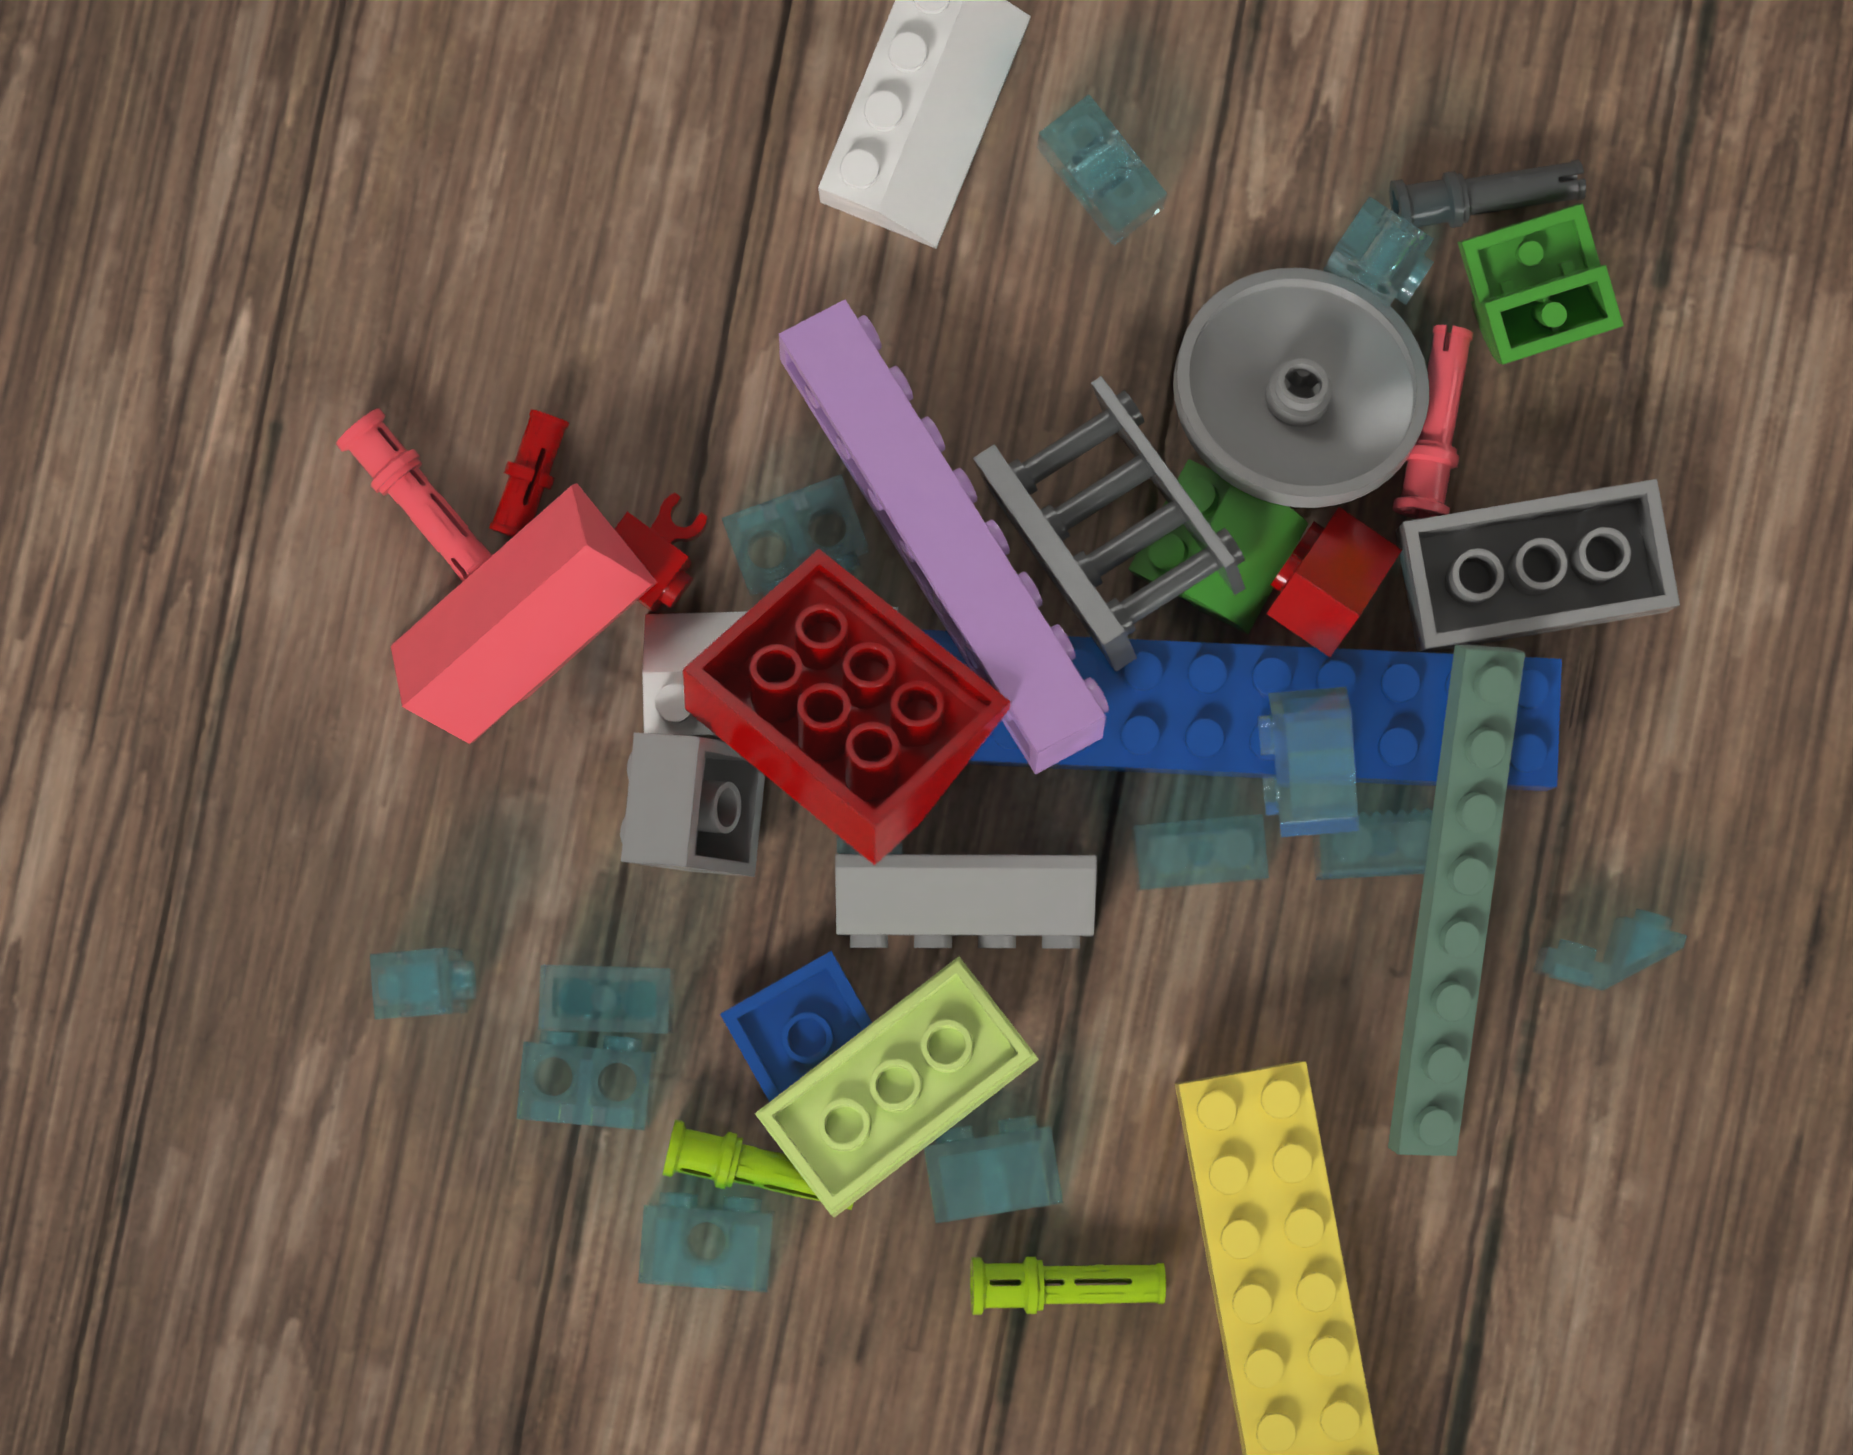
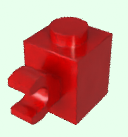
M675 492L662 502L659 515L650 528L628 511L614 528L657 581L652 588L637 600L654 614L662 603L672 608L693 580V577L686 573L692 565L689 556L673 544L697 539L705 531L709 520L708 516L701 512L691 525L687 527L677 526L673 522L672 515L674 510L679 507L682 498Z

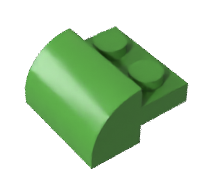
M1583 203L1574 204L1457 242L1475 300L1471 302L1485 343L1497 363L1501 365L1624 326L1607 267L1600 264Z
M1188 459L1177 481L1214 532L1217 533L1225 528L1239 546L1245 561L1237 566L1246 589L1234 595L1216 571L1177 597L1189 602L1195 609L1249 634L1274 588L1270 584L1296 548L1308 526V522L1289 506L1274 504L1253 497L1222 479L1212 469ZM1183 524L1137 553L1128 570L1136 577L1151 583L1202 549Z

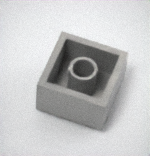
M634 733L632 752L627 762L629 786L626 815L620 829L622 842L621 862L689 872L755 877L765 775L724 741L697 736Z

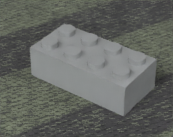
M1657 479L1405 521L1395 530L1398 547L1402 549L1400 559L1417 652L1431 653L1454 649L1455 644L1478 645L1669 612L1680 605Z

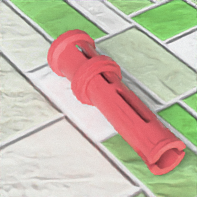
M1447 325L1433 326V341L1427 368L1429 379L1427 416L1420 436L1406 460L1407 467L1402 495L1395 498L1393 504V511L1407 517L1423 519L1450 513V508L1445 505L1451 469L1457 468L1459 463L1457 449L1452 446L1470 342L1473 340V332L1459 326H1453L1452 333L1447 332Z
M380 408L372 410L354 423L337 440V447L342 452L350 451L373 478L370 486L376 493L380 492L383 496L389 494L410 517V520L449 563L453 571L463 582L493 554L476 538L456 511L427 480L428 478L419 469L422 463L419 460L420 455L415 449H405L384 424L383 421L386 415Z

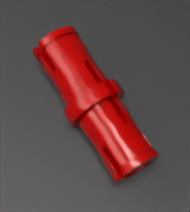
M534 409L530 410V418L514 462L507 461L503 473L509 477L493 522L489 525V529L510 537H514L534 519L544 489L551 490L555 478L550 476V472L565 430L569 426V422Z

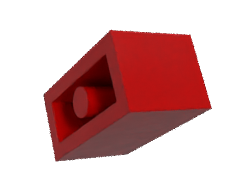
M1339 507L1325 528L1313 521L1270 584L1280 591V594L1266 614L1331 657L1364 611L1402 549Z

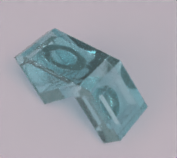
M1636 909L1633 919L1629 917L1615 918L1602 963L1594 961L1597 949L1560 939L1557 949L1551 947L1539 949L1533 972L1592 991H1603L1684 948L1687 935L1670 930L1673 919L1653 912Z

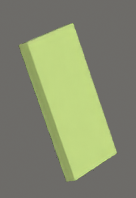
M958 956L758 1110L755 1115L830 1215L835 1218L1039 1059L960 956Z

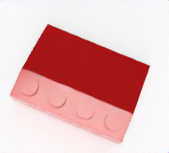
M820 549L816 550L683 668L685 710L874 866L921 823L1011 706L1010 700Z

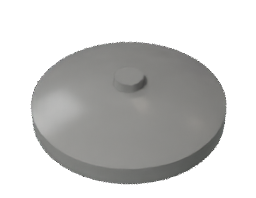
M1280 268L1266 270L1238 279L1221 289L1201 307L1191 321L1181 343L1174 369L1173 389L1177 414L1189 442L1201 459L1222 479L1237 489L1261 500L1290 507L1320 508L1335 506L1365 496L1379 488L1402 467L1410 456L1425 423L1429 405V379L1425 360L1418 342L1404 320L1389 304L1364 286L1342 276L1315 269Z

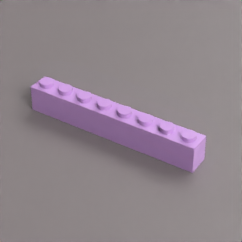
M845 299L779 333L780 361L969 668L1011 701L1009 711L1001 720L1036 775L1103 738L1106 718L1104 713L1109 711L1107 701L1094 679L1089 677L1083 680L1071 660L1075 659V651L1064 630L1058 624L1050 627L1038 607L1042 606V599L1031 577L1025 571L1017 575L1005 556L1010 553L1007 540L997 523L992 519L984 522L973 503L977 502V495L966 473L961 468L952 471L941 453L945 450V444L936 425L928 416L920 420L909 401L913 399V393L903 372L896 365L888 368L878 352L882 348L881 341L873 324L865 315L857 318Z

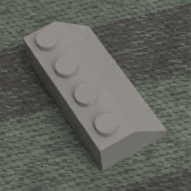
M835 854L836 934L850 935V948H888V936H914V948H952V936H978V948L1014 949L1016 948V936H1042V949H1080V936H1094L1096 856L886 855L874 866L862 855Z

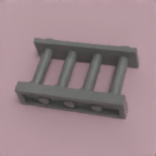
M1100 376L1091 384L1102 412L1023 463L1016 459L1008 464L995 445L973 457L989 492L1116 672L1137 659L1128 635L1136 631L1134 626L1136 622L1216 571L1233 594L1237 595L1246 589L1237 566L1244 562L1245 558L1239 546L1225 528L1217 533L1214 532L1138 426L1145 421L1129 394L1124 390L1115 395L1103 377ZM1115 433L1119 434L1134 455L1133 459L1055 509L1050 504L1041 510L1030 496L1038 491L1037 483ZM1150 478L1168 504L1088 555L1081 551L1072 556L1063 543L1065 539L1070 537L1069 529ZM1184 524L1202 550L1123 601L1119 602L1114 598L1105 603L1096 590V587L1103 583L1101 576Z

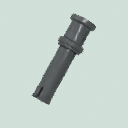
M1577 159L1571 160L1568 163L1464 179L1461 173L1456 174L1455 171L1444 172L1440 180L1406 185L1402 179L1393 180L1389 185L1393 224L1398 236L1410 235L1412 228L1448 223L1451 228L1462 227L1463 223H1468L1469 217L1472 215L1574 199L1584 200L1586 197V180H1577L1578 175L1584 173L1583 166L1580 160Z

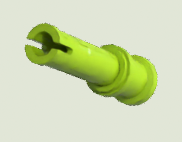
M675 1119L662 1175L672 1177L675 1172L714 1180L716 1188H732L733 1182L820 1201L785 1153L742 1144L743 1138L737 1137V1133L729 1131L722 1137L687 1129L684 1121ZM853 1204L846 1209L852 1210Z
M1025 1256L1023 1263H984L981 1257H971L970 1303L972 1315H982L985 1308H1024L1026 1314H1037V1311H1043L1044 1304H1164L1166 1299L1164 1263H1157L1156 1265L1096 1264L1043 1266V1260L1036 1259L1035 1256ZM1108 1283H1126V1284H1127V1285H1076V1284H1108ZM1044 1284H1060V1286H1044ZM992 1285H1016V1286H992Z

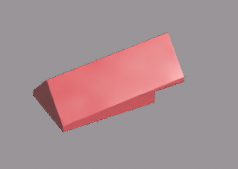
M577 483L573 484L391 645L402 707L468 744L475 742L517 703L528 699L652 588L657 581Z

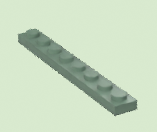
M1455 644L1388 1142V1148L1398 1155L1457 1156L1525 652L1515 648Z

